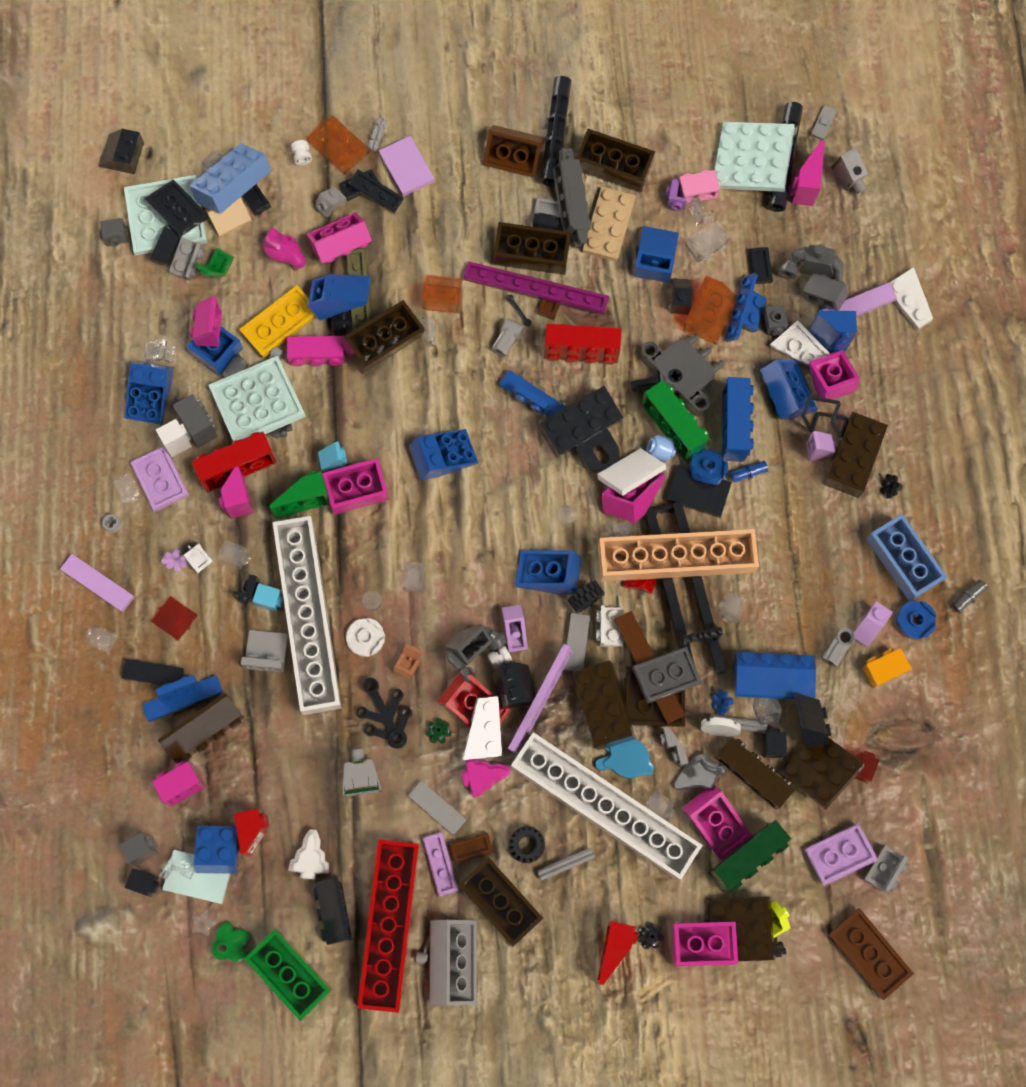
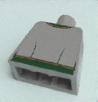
M854 148L840 155L830 168L844 189L847 190L854 187L857 194L867 190L863 179L868 175V171L857 149Z
M364 749L352 750L353 761L344 763L343 796L351 797L382 792L373 759L365 760Z

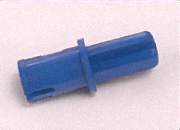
M766 461L753 465L747 464L744 468L732 471L730 477L733 482L747 478L753 479V476L768 472V465Z

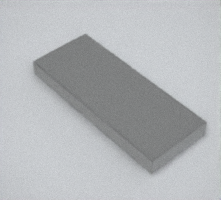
M824 105L811 136L824 140L837 110Z

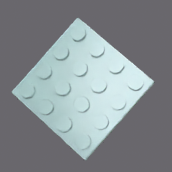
M723 122L715 166L720 189L785 192L795 130L794 124Z
M196 175L174 178L196 202L189 187L197 179ZM173 179L124 187L135 256L152 253L163 228H169L145 203L144 198ZM204 222L187 232L182 238L196 243H207Z
M278 356L209 384V388L233 442L249 438L255 432L267 434L306 417Z

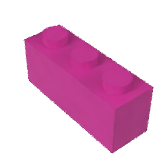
M344 336L287 337V359L289 365L298 367L303 366V364H311L312 366H320L322 364L338 366L345 364V351L340 345Z

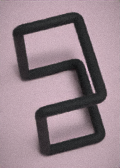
M809 396L802 412V419L810 432L814 431L819 415L831 417V423L839 438H842L849 420L846 416L837 415L841 402L827 398ZM811 400L837 404L833 414L817 412L812 426L805 416ZM835 419L844 420L841 431H839Z

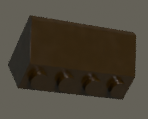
M224 693L159 738L158 742L175 763L178 764L182 761L186 763L192 759L191 755L197 751L200 753L208 748V743L214 739L215 741L221 739L225 735V731L238 727L244 717L232 699Z

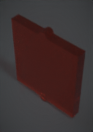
M170 596L164 605L159 607L158 613L151 622L179 641L184 633L190 630V625L198 615Z

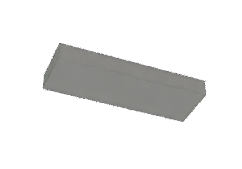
M571 613L567 645L571 647L573 653L563 671L574 672L583 669L590 615Z
M422 781L408 795L409 798L453 836L466 822V819Z

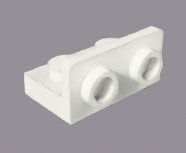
M601 605L600 610L596 611V622H600V629H596V641H600V647H623V638L614 619L624 614V608Z

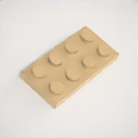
M601 187L591 220V229L588 231V241L584 244L582 253L615 262L618 261L636 195Z

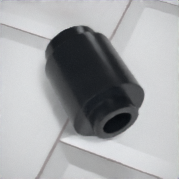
M535 213L532 227L558 230L559 220L556 219V215Z

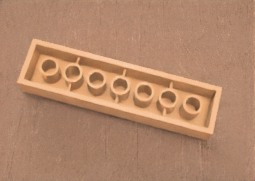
M755 529L600 538L598 542L601 582L755 573L759 567Z

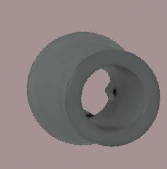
M237 354L231 358L221 374L226 378L245 370L249 364Z

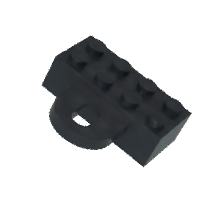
M605 386L547 418L537 426L556 459L575 448L584 465L595 473L602 472L619 460V447L608 428L619 423L624 417ZM595 446L603 448L608 457L606 464L600 463L594 453Z

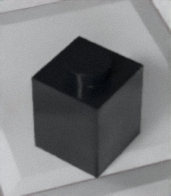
M771 728L769 732H765L763 734L764 758H785L787 756L786 732H781L779 728Z
M132 868L125 888L152 897V894H155L159 888V877Z

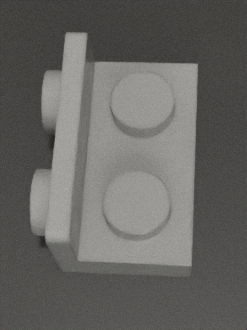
M181 237L169 272L191 280L192 276L195 277L198 268L195 266L198 259L201 260L204 255L203 245Z

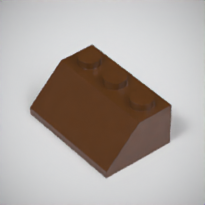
M492 125L488 133L483 165L535 178L545 137Z

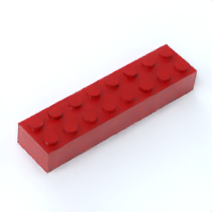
M378 839L358 1009L400 1013L420 848L418 843Z

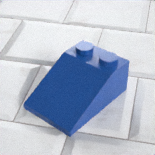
M521 550L515 587L554 594L572 595L577 592L582 558L573 550Z

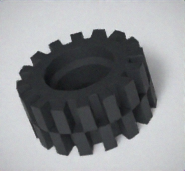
M595 580L572 594L568 602L574 611L579 613L601 599L605 592Z
M520 827L513 832L509 840V851L512 857L524 864L537 861L545 850L544 837L535 827ZM524 837L532 838L535 843L533 851L525 853L519 848V842Z

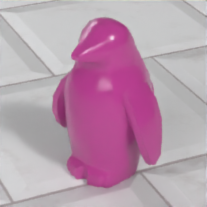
M275 228L270 229L263 243L265 253L273 260L293 265L296 271L302 268L306 263V259L296 239L289 234L279 233Z

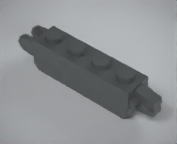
M562 148L559 151V163L553 169L562 231L571 232V244L573 247L579 248L584 243H587V231L591 229V221L587 210L588 203L585 197V185L582 178L583 170L580 160L574 158L572 149Z

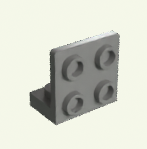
M250 630L246 656L242 657L241 660L242 667L250 670L283 673L288 635L286 633Z

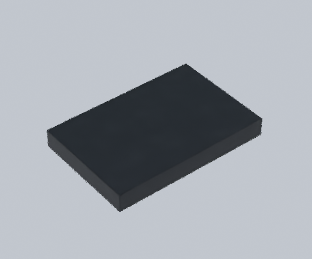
M174 179L144 198L145 203L179 238L208 219V214Z
M677 465L666 501L671 503L682 501L683 507L721 518L732 482L723 479L719 485L694 480L689 468Z

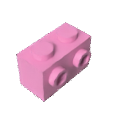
M704 170L696 174L688 173L679 177V193L682 198H687L686 204L718 198L720 187L715 170Z

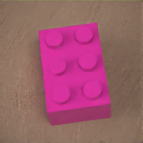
M356 212L306 234L314 254L321 263H330L335 260V257L348 255L352 252L351 250L366 247L372 241L365 221Z
M378 458L322 473L334 515L389 500Z

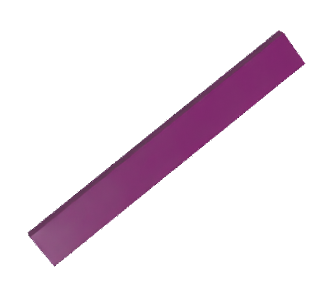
M469 261L463 275V280L538 299H545L546 301L603 315L609 300L608 295Z

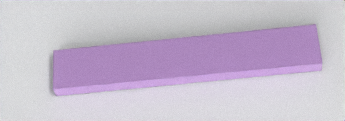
M563 644L508 749L517 755L520 753L573 653L570 646Z

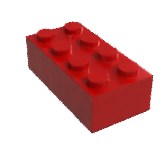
M547 323L544 358L550 361H558L559 359L567 360L568 362L585 361L590 364L595 362H603L607 365L618 363L621 350L622 328Z
M255 432L249 438L236 440L230 446L225 448L219 447L213 453L200 455L196 460L192 461L198 478L207 493L222 487L235 467L239 466L243 476L246 477L277 463L264 432Z

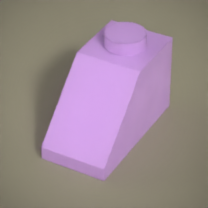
M814 431L806 442L809 461L832 458L837 451L836 442L832 439L831 434Z
M876 601L854 631L855 640L868 648L893 612Z
M521 605L503 607L502 614L508 651L527 650L525 621Z

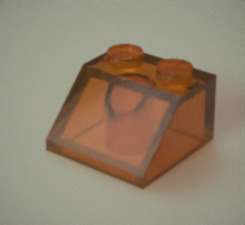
M427 275L423 286L422 309L459 313L463 278Z

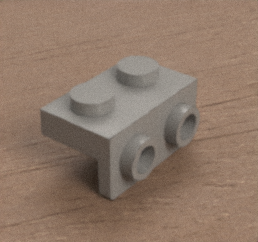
M883 845L877 855L878 861L871 865L863 880L883 893H887L896 888L898 884L896 879L900 873L903 874L909 865L906 862L909 858Z

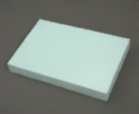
M174 850L163 890L223 904L231 874L196 873L193 865L194 854Z

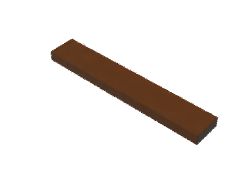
M632 611L614 619L636 665L656 658ZM675 694L655 701L667 725L685 716Z

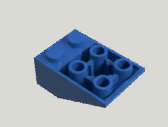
M643 226L634 276L669 283L679 233Z
M328 274L312 280L308 307L319 320L331 318L342 312L361 307L368 303L371 277Z
M142 361L130 363L125 419L162 425L172 386L174 367Z
M466 429L418 436L409 446L421 480L437 478L478 464Z

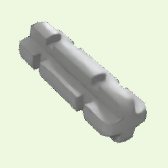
M377 119L368 144V150L373 152L378 150V144H380L384 133L383 129L386 127L385 119Z

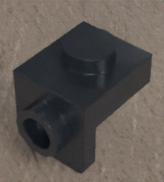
M351 310L333 316L334 336H345L353 331Z

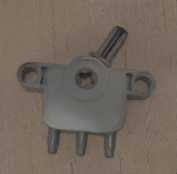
M697 334L691 336L686 341H675L664 351L654 342H646L642 346L640 359L654 373V377L632 381L631 390L633 392L648 390L664 380L666 384L671 385L675 396H678V399H682L686 408L693 415L703 416L709 406V399L703 391L710 386L714 374L721 369L724 361L720 360L711 366L705 358L712 352V349L707 347L699 353L692 346L699 339ZM647 350L652 351L653 354H652V355H647V354L645 353V351H647ZM701 403L704 407L698 408L695 404Z

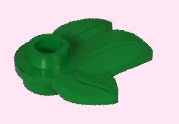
M225 922L216 932V941L212 945L213 956L219 960L228 958L233 962L244 960L248 954L243 947L248 942L250 933L246 930H233L231 922ZM223 945L226 947V951L220 952L218 947Z

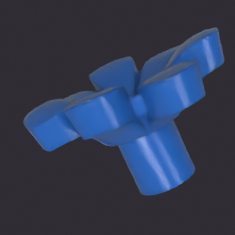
M717 689V694H712V699L715 701L712 703V709H717V713L722 715L729 711L728 706L733 705L734 700L732 697H728V693L723 691V689Z

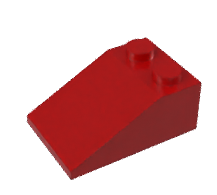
M460 672L437 702L470 728L476 699L478 697L495 695L472 675L467 676L470 682H465ZM499 706L500 724L511 711L509 708L500 710Z
M613 921L608 922L596 984L604 985L630 951L632 944H636L638 932L635 931L636 926Z

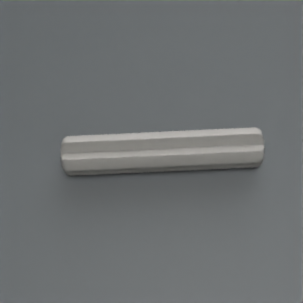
M713 714L709 716V721L713 717L731 719L734 721V724L739 723L741 725V730L759 733L767 731L766 722Z
M588 848L537 871L540 880L547 879L593 859L595 855L593 850Z

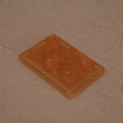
M333 115L307 137V141L344 175L370 153V149Z

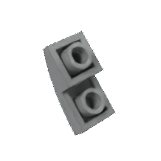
M668 727L663 728L662 734H660L662 746L665 745L666 750L674 748V751H672L674 763H678L679 767L686 766L689 762L681 743Z

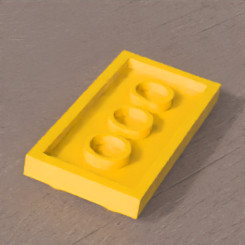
M296 285L239 330L261 357L265 358L273 348L279 347L287 341V337H292L317 316L308 307L309 298Z

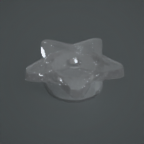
M205 910L200 916L192 915L194 921L192 933L201 932L208 937L210 928L216 925L217 921L210 918L208 910Z

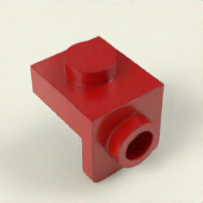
M656 578L625 580L624 587L626 589L644 590L652 594L653 588L656 586Z

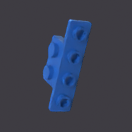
M755 273L745 276L741 281V288L736 297V304L731 313L729 326L726 329L724 339L726 342L737 340L742 327L752 333L758 329L767 299L753 291L758 277Z
M508 370L499 383L502 388L513 394L518 401L527 403L535 412H541L548 418L567 407L511 370Z
M194 675L184 676L176 682L166 683L156 689L159 698L144 703L143 708L148 722L218 696L223 693L217 676L200 682L197 681Z

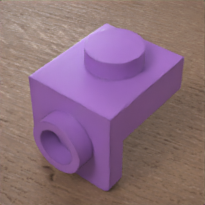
M672 179L671 186H667L666 196L669 197L667 207H671L674 210H685L687 198L677 197L680 180Z

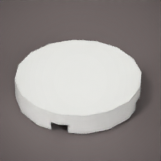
M371 618L358 619L349 626L346 632V641L349 649L354 654L361 657H370L382 649L385 643V634L382 626L377 621Z
M713 717L710 718V721H707V719L701 721V730L711 735L729 737L739 735L741 725L739 723L734 724V721L731 719Z

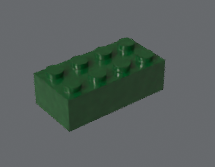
M774 820L763 827L708 874L723 892H734L743 885L741 881L744 878L745 880L750 879L758 872L756 869L758 866L763 867L774 859L772 856L774 853L777 855L790 846L788 842L791 840V837L777 820Z

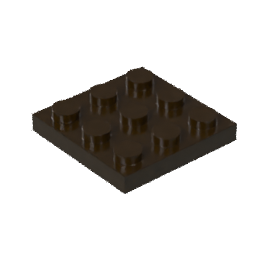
M626 666L625 704L632 726L685 727V716L668 725L666 724L656 702L646 703L632 669L633 666ZM684 690L676 693L675 696L685 714Z
M829 737V744L805 748L803 744L779 770V775L790 781L793 786L824 810L833 803L865 767L863 762Z
M769 896L709 900L710 923L736 922L738 962L775 960L771 900Z

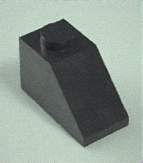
M673 278L671 313L689 315L692 305V280Z

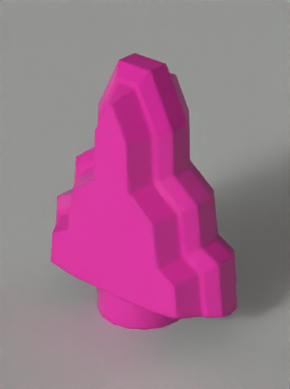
M477 759L465 760L467 770L462 771L464 787L470 786L473 798L483 795L485 790L492 788L494 782L502 781L511 774L509 766L502 764L491 765L486 760L478 761Z

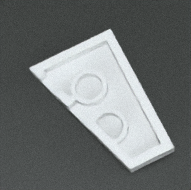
M914 267L890 282L897 296V300L894 303L917 331L933 320Z
M798 320L770 344V347L808 367L809 362L830 355Z
M498 696L478 697L471 719L470 731L466 739L465 751L462 755L463 760L502 756Z

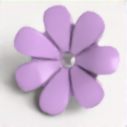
M175 549L172 554L166 552L161 560L162 564H166V568L172 569L174 567L176 572H180L181 567H187L186 558L181 555V551Z

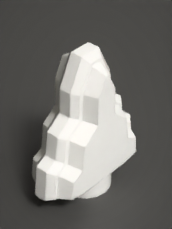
M309 829L303 839L302 847L296 851L295 858L290 860L288 871L300 873L301 879L316 880L317 874H329V863L325 861V853L320 849L321 840L317 830Z

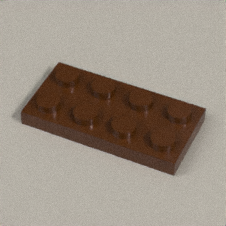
M857 908L828 933L829 937L881 1000H885L914 975L912 970L860 908Z

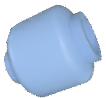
M656 435L649 440L647 452L658 460L667 462L671 457L675 456L676 446H674V441L671 438Z

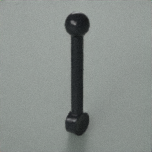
M508 295L507 300L513 304L523 318L524 325L530 327L531 320L527 319L514 301V296Z

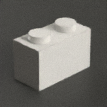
M177 419L156 429L171 457L192 447L189 442L192 439L183 423L179 425Z

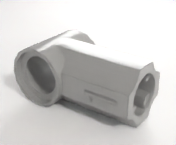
M507 318L492 350L497 355L506 357L515 341L520 339L525 327Z
M848 628L838 631L822 659L829 665L837 667L849 646L855 640L854 632ZM841 634L848 636V643L841 641Z

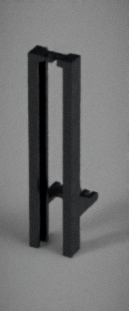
M682 501L658 508H649L644 514L649 535H661L656 516L657 513L660 512L661 514L665 513V511L675 514L679 533H690ZM691 576L705 630L699 631L696 634L690 633L689 635L686 632L673 578H660L678 650L687 647L694 662L689 643L708 640L716 674L725 673L726 667L719 644L723 631L722 627H717L713 621L702 576Z

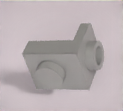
M332 187L319 194L315 207L325 217H329L332 210L344 204L347 198L335 187Z

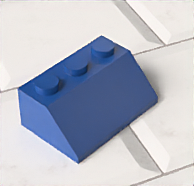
M818 310L808 331L829 353L833 354L841 350L845 353L857 333L856 311Z
M777 359L760 369L763 375L762 379L769 389V396L776 406L777 415L782 420H792L801 417L807 399L812 394L798 361ZM811 400L806 415L818 410L814 400Z

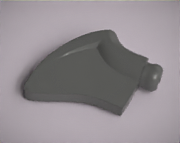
M708 753L700 754L684 767L675 783L676 790L703 787L712 790L717 776H724L727 767L712 761Z

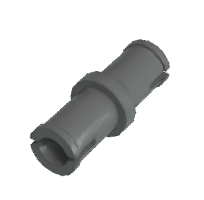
M979 579L969 590L966 589L963 595L952 603L951 606L956 612L961 613L969 604L977 601V597L988 589V585Z

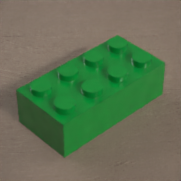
M662 380L647 390L643 397L642 407L663 434L674 441L676 451L687 463L694 454L705 450L709 440L707 431L703 427L700 428L696 423V417L686 410L682 399H678L675 396L671 385L666 384Z
M274 929L244 958L299 1021L304 1020L333 991L278 929Z

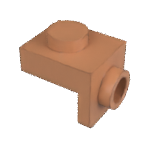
M406 644L393 671L411 679L421 663L423 651L415 646Z

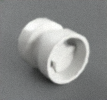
M298 140L291 144V150L295 154L294 162L296 165H306L312 161L307 141Z
M504 645L498 648L497 651H491L486 654L493 669L513 662Z

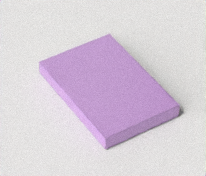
M411 136L378 150L402 196H406L435 182V178Z
M165 446L130 462L154 512L189 496Z
M859 823L804 849L823 887L878 861Z

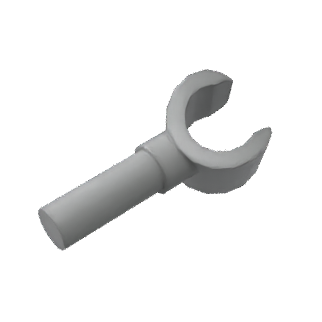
M275 347L271 350L268 359L278 356L279 360H281L284 352Z
M428 936L424 952H417V964H426L428 961L430 936Z

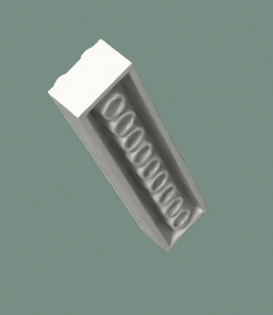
M306 516L273 522L300 712L302 715L342 709L312 517Z
M534 732L511 765L512 770L677 881L682 879L703 846Z

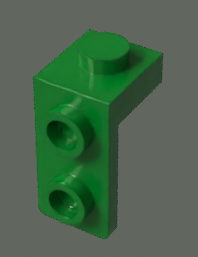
M216 248L209 264L197 263L195 267L199 268L200 273L207 277H210V275L216 278L218 276L225 277L235 257L220 248Z

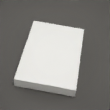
M640 448L598 473L597 476L598 480L623 496L666 470V464Z

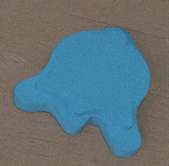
M635 739L605 748L609 752V756L598 759L595 763L597 770H612L618 776L626 779L642 775L650 776L654 771L647 748Z

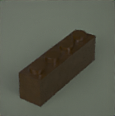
M732 738L715 758L775 810L780 809L795 791L792 788V783L786 778L781 779L772 766H766L760 761L761 757L753 751L749 752L745 748L744 742L738 738L736 740Z

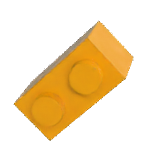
M891 648L883 652V657L877 659L874 656L866 661L867 664L862 669L873 689L912 669L901 648L898 650Z

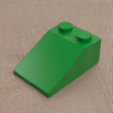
M309 472L271 503L270 508L275 519L331 504L322 472Z

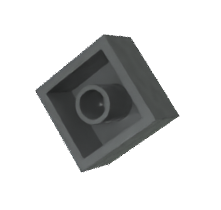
M191 394L173 405L198 448L218 437L215 432L218 428L210 414L206 411L200 398L196 400L194 395Z

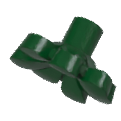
M437 718L435 723L430 721L427 724L430 730L425 732L427 737L432 736L431 743L436 744L438 740L441 744L445 743V736L450 737L452 734L450 730H447L450 726L449 722L442 723L441 718Z

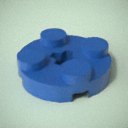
M701 450V453L694 454L691 459V476L694 480L719 485L726 477L728 463L716 451Z
M910 601L898 611L896 624L906 637L912 640L924 639L936 628V613L926 602ZM912 616H919L921 624H914Z

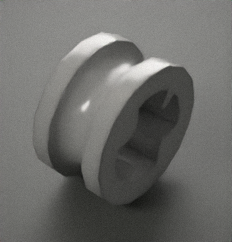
M114 514L105 516L102 521L103 527L110 533H116L121 529V520ZM111 520H114L116 524H113V527L111 528L108 525V523H111Z

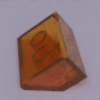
M705 276L685 322L683 332L691 335L697 334L699 338L717 345L737 296L723 282Z

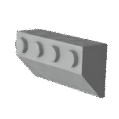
M430 920V1006L477 1005V920Z

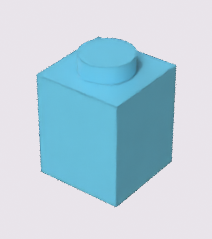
M258 584L252 602L257 607L277 612L278 608L283 606L284 597L280 589Z

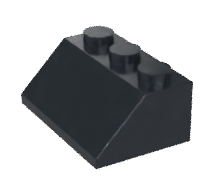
M334 877L315 883L316 888L313 889L315 901L319 900L320 908L317 909L318 920L323 922L324 929H321L322 941H326L327 945L353 940L342 879Z

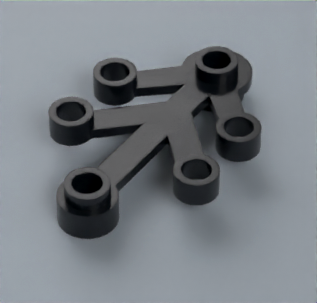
M367 678L363 683V688L367 694H371L380 714L369 711L365 707H359L356 715L359 719L367 718L385 724L389 732L377 729L375 725L369 724L365 727L366 735L386 739L392 748L400 749L407 742V735L404 730L408 719L412 716V710L408 706L401 709V718L396 728L393 719L399 702L404 698L402 690L395 689L392 692V700L387 710L378 692V681L375 678ZM374 684L375 688L373 690H369L368 685ZM396 692L401 693V697L398 699L394 697ZM405 709L410 711L408 716L403 715ZM365 710L366 714L364 716H360L359 711ZM373 727L375 729L374 733L369 734L367 732L368 728ZM400 736L401 741L398 743L394 742V737Z

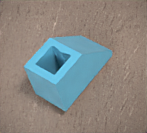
M339 441L318 452L322 473L343 468L348 464L344 447L340 448Z

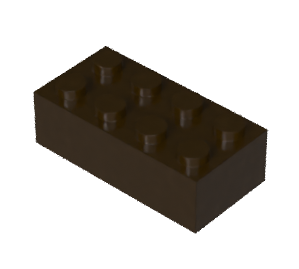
M587 128L575 159L580 160L584 173L642 192L654 161L655 151Z
M498 222L493 265L565 275L571 232Z
M402 300L345 335L340 345L360 373L364 374L421 338L425 328L406 302Z
M852 411L823 485L859 498L867 485L888 425Z
M608 660L574 671L573 676L594 747L599 751L636 739L614 664Z
M489 857L458 884L512 947L543 919L539 912Z

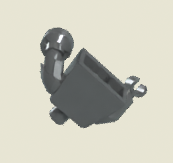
M811 244L808 247L794 250L789 260L780 265L778 272L783 278L795 279L798 272L796 264L802 262L800 273L813 275V273L823 274L836 281L843 279L844 263L836 256L834 249L826 248L822 244Z
M481 625L462 630L445 645L448 651V662L458 672L461 671L464 681L469 683L470 681L467 676L473 675L475 678V674L471 667L465 666L470 664L487 647L492 651L502 647L507 641L503 633L490 630L491 627H483Z

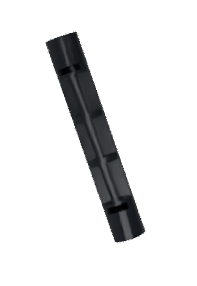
M566 76L554 78L541 183L546 186H555L553 169L559 163V151L563 148L571 89V79Z
M788 102L784 109L782 124H794L795 130L785 192H770L768 208L774 212L785 211L803 109V106L798 102Z

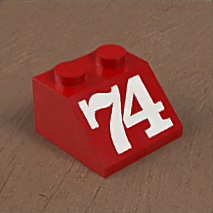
M260 809L234 814L240 853L245 857H250L267 833L266 827H269L268 815H265Z

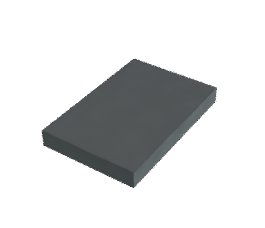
M687 647L632 667L647 704L702 683Z

